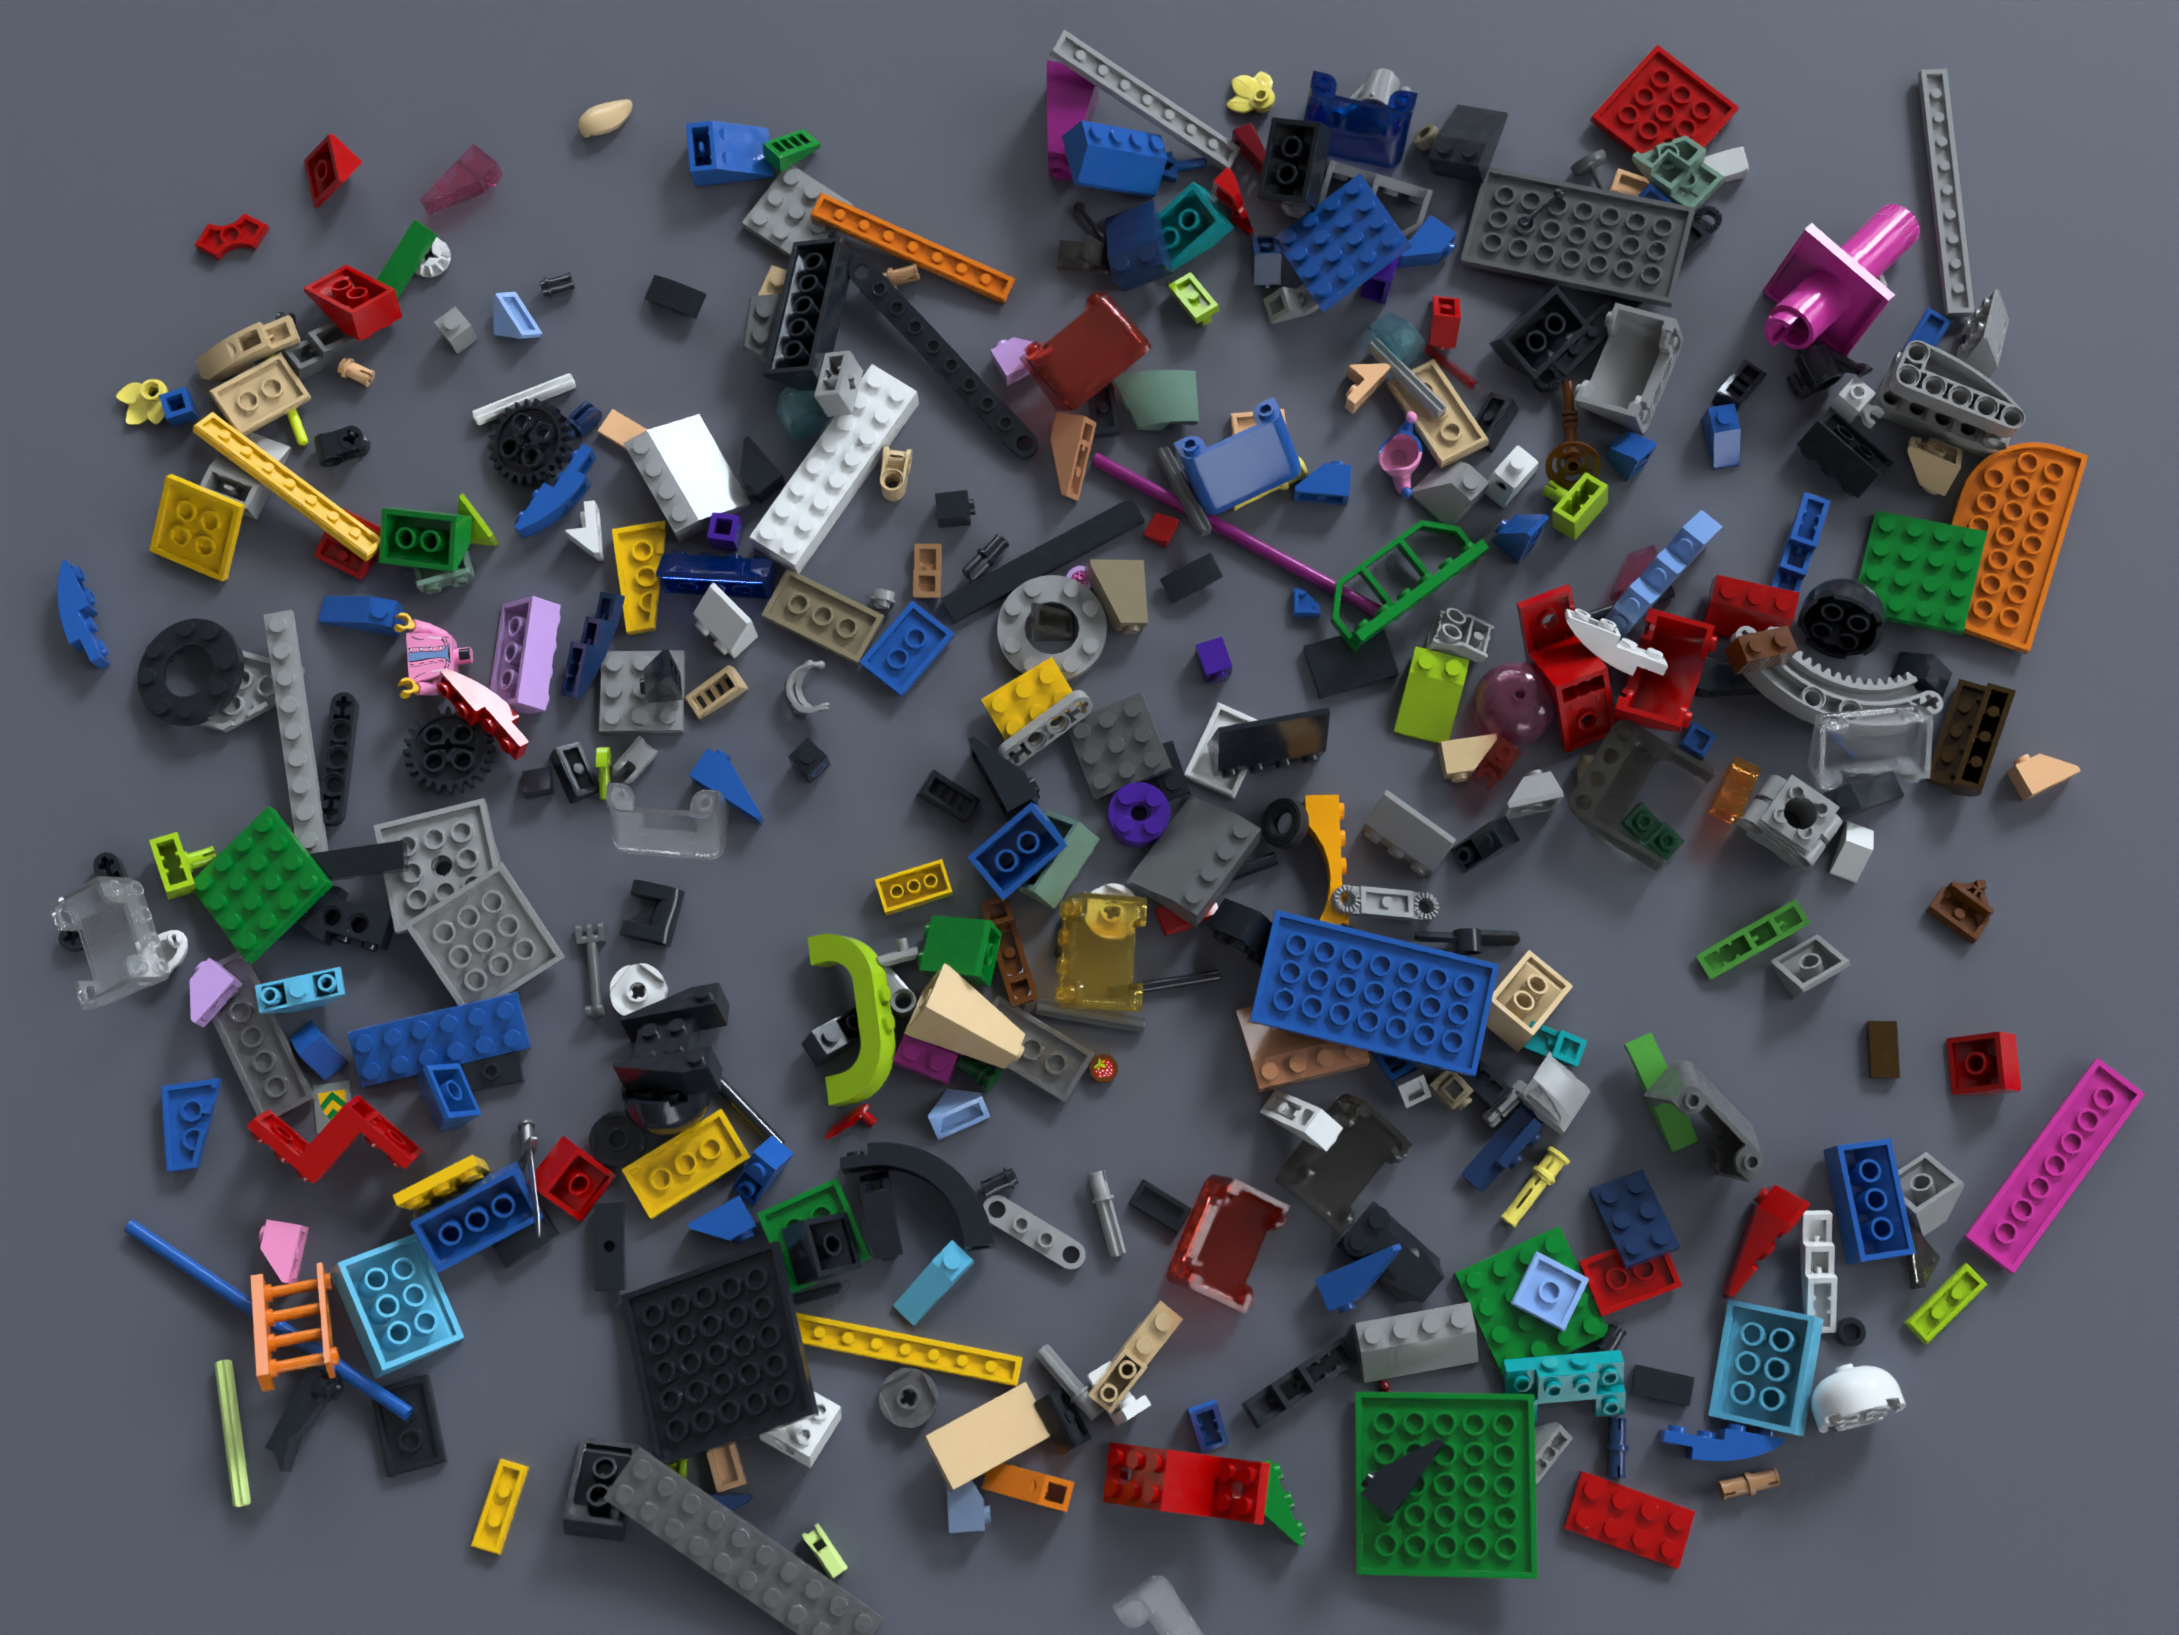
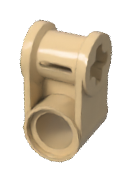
M888 446L884 447L880 485L884 498L889 501H898L905 495L908 474L910 473L912 463V449L898 451L890 450ZM890 482L899 483L895 488L887 487V484Z

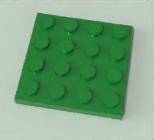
M1876 511L1858 581L1872 588L1881 598L1886 611V621L1963 636L1987 531Z
M269 806L193 879L196 887L193 890L244 960L251 964L269 949L333 886L277 811Z
M1560 1226L1454 1273L1466 1302L1471 1303L1473 1317L1503 1381L1504 1360L1565 1355L1604 1337L1608 1331V1327L1603 1316L1601 1317L1588 1285H1586L1564 1332L1510 1304L1536 1251L1583 1275Z

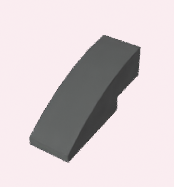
M330 322L308 332L307 340L285 349L284 357L301 381L329 366L361 341L343 333L334 322Z

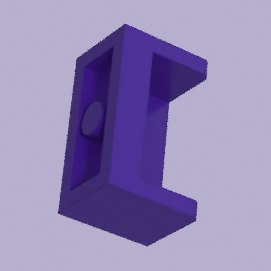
M1399 257L1364 282L1361 292L1362 298L1386 304Z

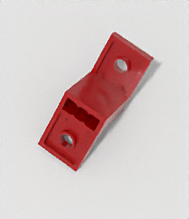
M1566 584L1516 603L1527 670L1555 703L1561 745L1567 753L1616 734L1617 729L1608 668L1599 657L1593 654L1578 639L1566 622L1565 610H1575L1572 588ZM1553 614L1549 622L1542 623L1547 615ZM1591 714L1588 721L1581 723L1583 717Z
M360 1095L345 1103L311 1143L306 1141L270 1109L255 1117L247 1125V1128L252 1131L250 1133L257 1142L261 1144L266 1143L274 1150L273 1154L283 1163H290L297 1169L295 1172L302 1180L306 1182L311 1181L313 1184L330 1172L362 1134L365 1135L364 1140L375 1149L379 1147L387 1154V1160L398 1168L403 1167L406 1169L424 1152L421 1147Z
M1110 1442L1103 1502L1263 1525L1270 1463ZM1131 1470V1478L1129 1480L1128 1475L1129 1471ZM1242 1484H1243L1244 1492H1243V1495L1241 1496V1495H1240V1488H1241V1486H1242Z

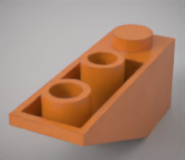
M1001 1463L985 1473L982 1489L1067 1512L1075 1482Z

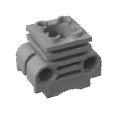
M1771 775L1736 824L1747 831L1745 835L1772 851L1790 866L1795 864L1807 872L1813 867L1826 845L1833 838L1841 826L1842 820L1836 814L1840 808L1838 805L1794 775H1791L1787 780L1778 775ZM1784 811L1794 813L1800 819L1802 829L1791 827L1784 817Z

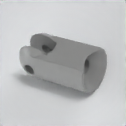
M638 736L614 764L612 775L615 776L624 766L632 772L622 784H631L647 768L659 752L649 746L641 736Z

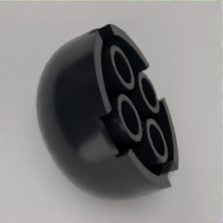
M1847 578L1831 579L1813 588L1805 598L1798 617V628L1801 627L1802 632L1806 636V643L1816 651L1838 659H1847V656L1862 653L1865 656L1872 652L1880 643L1886 624L1885 607L1878 594L1866 584ZM1835 625H1838L1840 629L1836 638L1837 645L1824 642L1822 639L1830 638Z
M623 1086L621 1088L624 1110L630 1122L641 1131L655 1135L674 1134L691 1128L703 1118L710 1104V1092L685 1095L680 1090H671L670 1093H663L658 1088L645 1087L643 1091L624 1089Z

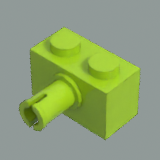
M1587 472L1569 491L1552 480L1548 482L1550 487L1546 484L1542 491L1544 497L1557 503L1552 510L1553 528L1574 541L1608 504V485Z
M178 832L149 840L168 900L194 893L193 890L196 887L191 873H193V869L208 865L216 857L213 846L187 854V851L184 852Z

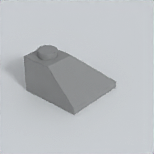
M1457 460L1443 468L1437 465L1412 489L1411 497L1438 522L1454 525L1485 495L1490 482L1470 464Z
M1533 770L1526 773V777H1523L1499 817L1503 818L1506 816L1507 819H1513L1555 810L1564 795L1552 772L1542 773V770Z
M1925 1152L1898 1170L1909 1225L1922 1236H1925L1947 1221L1964 1187L1963 1182Z

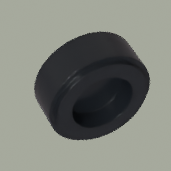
M1847 1317L1842 1318L1836 1323L1834 1335L1841 1345L1854 1347L1864 1341L1866 1329L1859 1319Z

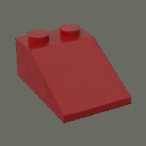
M348 265L342 266L303 288L304 293L343 333L358 341L371 337L373 333L391 326L393 322L402 318L395 289Z

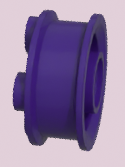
M1142 782L1127 784L1120 788L1110 801L1108 810L1109 828L1114 837L1127 846L1135 848L1150 846L1158 840L1168 826L1170 819L1169 803L1165 795L1153 785ZM1140 809L1145 812L1146 818L1142 821H1136L1131 816L1132 811Z

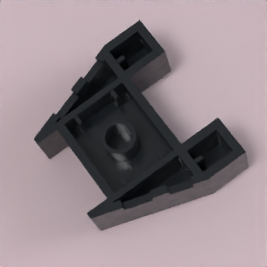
M719 982L688 988L620 1017V1022L631 1043L636 1042L633 1060L613 1063V1068L624 1089L643 1091L645 1087L658 1088L663 1093H670L671 1090H680L685 1095H696L720 1090L723 1068L712 1046L698 1048L701 1030L728 1025L730 1005Z

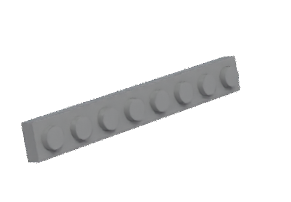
M1066 30L1061 32L1049 54L1050 56L1218 168L1224 170L1227 166L1229 168L1232 166L1240 150L1239 146Z

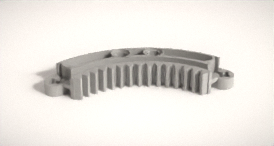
M1749 626L1740 627L1732 635L1731 643L1738 636L1756 633V630ZM1771 626V627L1767 628L1766 630L1774 629V628H1779V627H1772V626ZM1802 651L1796 652L1783 665L1743 673L1757 690L1783 710L1818 727L1854 735L1893 734L1915 728L1920 722L1934 717L1943 708V700L1938 693L1928 690L1918 694L1913 686L1918 680L1909 672L1905 673L1902 677L1898 675L1893 680L1890 677L1885 681L1879 678L1873 683L1868 678L1863 683L1861 678L1858 677L1852 682L1849 675L1842 680L1839 672L1831 676V669L1829 668L1822 672L1821 664L1819 663L1814 667L1811 666L1812 659L1809 657L1803 660ZM1925 702L1932 704V707L1928 706L1922 711L1919 708Z

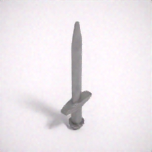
M524 1118L518 1123V1130L521 1131L523 1144L520 1162H528L534 1222L537 1236L540 1238V1216L533 1164L538 1137H533V1129L535 1128L533 1120Z

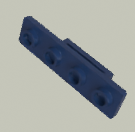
M1522 1103L1461 1173L1462 1177L1479 1192H1484L1507 1167L1512 1170L1523 1157L1519 1153L1526 1145L1531 1148L1542 1135L1538 1131L1542 1128L1544 1122L1538 1119L1535 1113Z

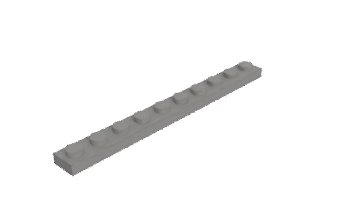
M1947 69L1920 70L1918 81L1944 314L1946 318L1972 317L1975 310Z
M292 610L265 614L263 616L294 833L309 854L329 851L325 823L322 816L320 788L295 615Z

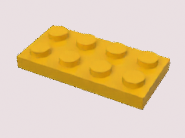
M720 1109L626 1166L622 1171L649 1218L653 1220L747 1162L750 1155L724 1111Z

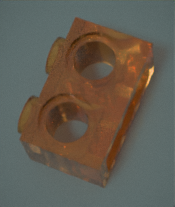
M1735 757L1727 766L1708 814L1734 825L1743 815L1762 767Z

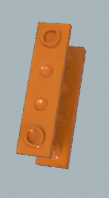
M322 1262L316 1263L317 1278L272 1287L271 1284L266 1285L263 1274L251 1276L256 1376L262 1392L274 1390V1377H278L279 1373L325 1364L329 1378L335 1377V1365H339L340 1360L338 1349L333 1347L328 1291L333 1290V1280L331 1273L325 1272ZM319 1290V1303L278 1311L269 1309V1302H273L274 1298ZM321 1315L320 1328L275 1336L274 1333L271 1334V1327L275 1326V1323ZM321 1339L323 1341V1353L282 1361L272 1358V1352L277 1351V1348Z

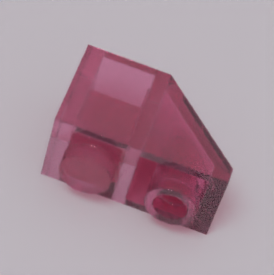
M1654 545L1628 554L1610 592L1609 597L1611 601L1620 598L1658 555Z

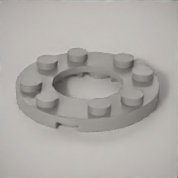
M1046 575L1024 582L1007 597L999 613L997 635L1005 659L1019 674H1024L1052 657L1068 682L1085 674L1101 656L1106 642L1107 621L1100 601L1085 585L1068 577ZM1041 605H1063L1070 609L1078 619V637L1073 645L1062 653H1042L1032 647L1026 638L1025 625L1027 618L1033 610Z

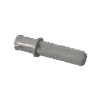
M1105 1170L1088 1174L1087 1177L1089 1178L1094 1197L1092 1204H1096L1110 1257L1124 1255L1126 1250L1112 1202L1114 1195L1110 1194Z
M1048 1344L1037 1351V1359L1072 1398L1070 1402H1075L1091 1422L1105 1410L1088 1396L1089 1391L1087 1389L1089 1386H1084Z

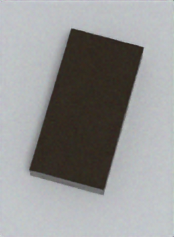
M1867 1021L1869 1079L1900 1078L1897 1021Z

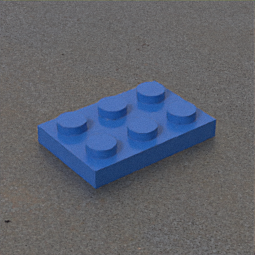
M911 601L859 663L869 673L903 698L953 640L955 634L914 601Z

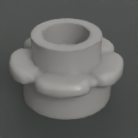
M875 588L872 596H869V599L874 602L873 606L876 608L889 609L890 605L896 603L894 600L895 593L889 590Z

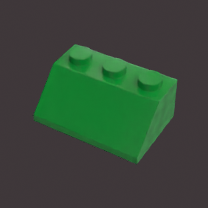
M382 508L379 563L456 571L471 543L472 516L406 508Z

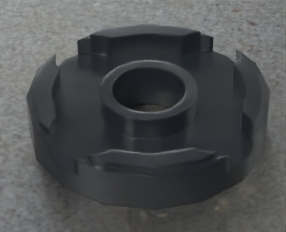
M619 1110L603 1115L602 1118L595 1122L589 1136L590 1150L596 1159L605 1166L616 1169L625 1168L640 1159L646 1150L648 1141L647 1133L635 1127L628 1119L626 1113ZM616 1132H623L626 1136L625 1143L621 1147H613L611 1144L612 1135Z

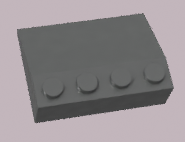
M1190 796L1128 878L1127 883L1197 928L1259 844L1261 829L1236 813Z

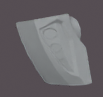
M1449 608L1446 612L1440 610L1430 629L1425 649L1470 659L1474 662H1485L1488 654H1486L1488 642L1495 626L1471 614L1464 615L1455 608Z
M1548 1052L1543 1058L1541 1066L1536 1070L1535 1075L1518 1097L1527 1108L1535 1113L1538 1119L1562 1135L1591 1091L1571 1071L1553 1058L1551 1052Z

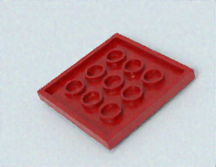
M1657 44L1592 115L1590 122L1632 154L1636 152L1642 154L1651 151L1656 145L1670 143L1674 139L1685 135L1705 148L1733 118L1740 107Z

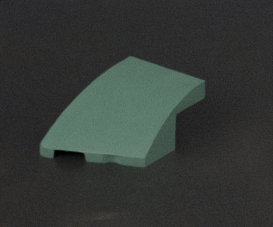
M1686 135L1676 138L1670 143L1656 145L1651 151L1642 154L1636 152L1632 155L1631 159L1646 179L1672 203L1694 207L1695 211L1723 184L1725 178L1704 163L1707 149Z
M1148 370L1114 374L1110 377L1112 385L1115 384L1123 398L1122 403L1126 410L1130 412L1131 419L1137 430L1163 431L1169 424L1196 425L1199 422L1195 371Z

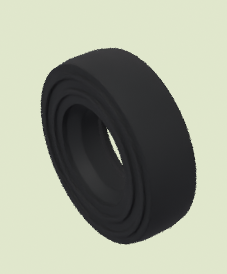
M1280 798L1273 801L1266 808L1261 821V831L1265 840L1272 846L1281 849H1290L1297 846L1304 839L1309 827L1307 810L1301 803L1290 798ZM1289 813L1292 817V825L1287 833L1281 834L1278 830L1279 819L1283 814Z

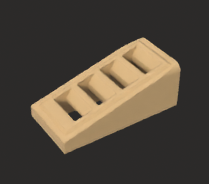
M727 665L684 696L698 719L701 720L748 690V687L733 666ZM728 677L735 685L733 688H731L728 682L726 681ZM719 683L726 692L723 695L716 687V685ZM710 689L716 700L712 701L706 691ZM699 695H701V697L707 704V707H705L704 709L698 701V699L696 698Z

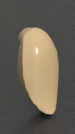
M629 99L617 100L589 108L578 121L577 127L580 135L588 138L591 135H602L619 128L631 115L632 101Z

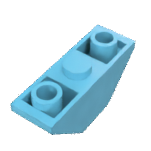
M341 967L255 985L260 1014L301 1012L326 1006L346 995Z

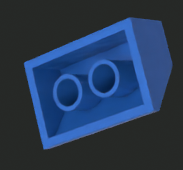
M1031 802L967 858L1004 901L1068 845L1040 807Z

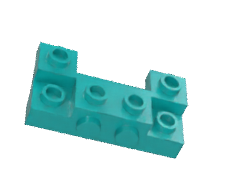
M1621 1350L1507 1359L1503 1361L1505 1394H1534L1535 1422H1537L1538 1404L1593 1399L1595 1417L1625 1414L1626 1391L1623 1385L1624 1359Z

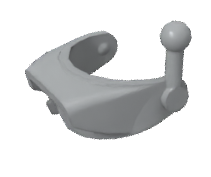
M808 660L804 662V665L797 667L785 680L784 687H786L787 697L792 703L790 706L794 708V714L824 712L829 709V702L814 707L805 700L802 693L804 676L813 667H817L820 670L824 669L826 664L823 660L818 662Z

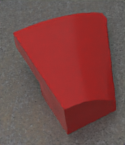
M1227 166L1213 181L1212 193L1232 209L1231 222L1249 236L1253 232V228L1236 177Z

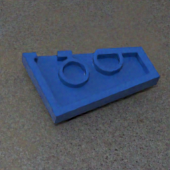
M215 1078L161 1086L167 1172L172 1173L200 1168L222 1079Z

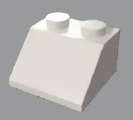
M715 583L711 584L693 613L697 620L695 626L704 636L710 634L716 640L713 644L723 655L729 653L735 659L758 638L752 620Z

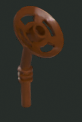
M1568 380L1562 382L1564 412L1561 413V416L1564 417L1562 418V423H1564L1562 428L1565 429L1566 442L1556 446L1548 454L1545 470L1550 481L1552 480L1564 489L1570 490L1578 480H1565L1566 474L1576 475L1581 473L1583 476L1587 472L1597 478L1600 471V458L1595 449L1590 445L1577 441L1576 428L1579 425L1576 423L1578 417L1575 416L1578 415V412L1575 411L1573 381ZM1589 454L1592 456L1593 459V467L1591 470L1588 469ZM1554 457L1557 458L1556 467L1558 471L1556 473L1552 467ZM1582 457H1583L1584 460H1585L1584 466L1581 465V458H1582ZM1561 459H1564V467H1561Z

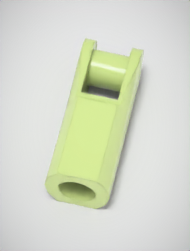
M818 1523L810 1533L806 1534L804 1532L802 1534L804 1540L831 1580L848 1568ZM823 1539L827 1546L818 1551L814 1544Z

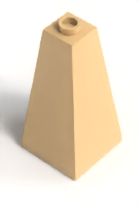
M945 963L922 990L904 1032L908 1036L1006 1069L1012 1061L1017 1062L1025 1048L1021 1045L1025 1033Z

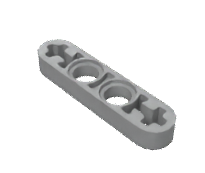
M1076 690L1071 692L1003 742L998 749V754L1018 767L1085 718L1093 708L1092 700L1084 691ZM1080 701L1082 705L1077 707L1076 703ZM1068 709L1071 714L1067 715L1065 711ZM1062 716V721L1058 725H1050L1054 717ZM1036 732L1040 733V736L1036 741L1028 742V738L1031 734ZM1023 743L1025 748H1022L1020 744ZM1013 751L1015 754L1010 757L1008 754Z

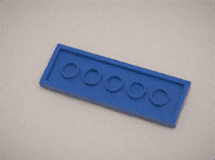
M518 991L363 1027L347 1033L361 1087L420 1074L421 1069L426 1065L464 1064L531 1047Z

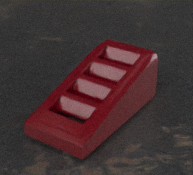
M1249 123L1232 131V142L1240 147L1239 151L1261 175L1266 151L1253 124Z

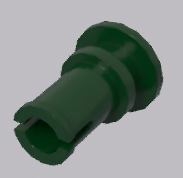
M966 1055L960 1057L955 1067L973 1078L976 1085H983V1093L985 1094L995 1087L1002 1072L999 1068L993 1072L991 1066H984Z

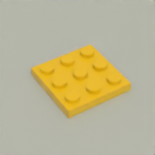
M173 474L167 475L149 551L223 582L229 576L245 505Z

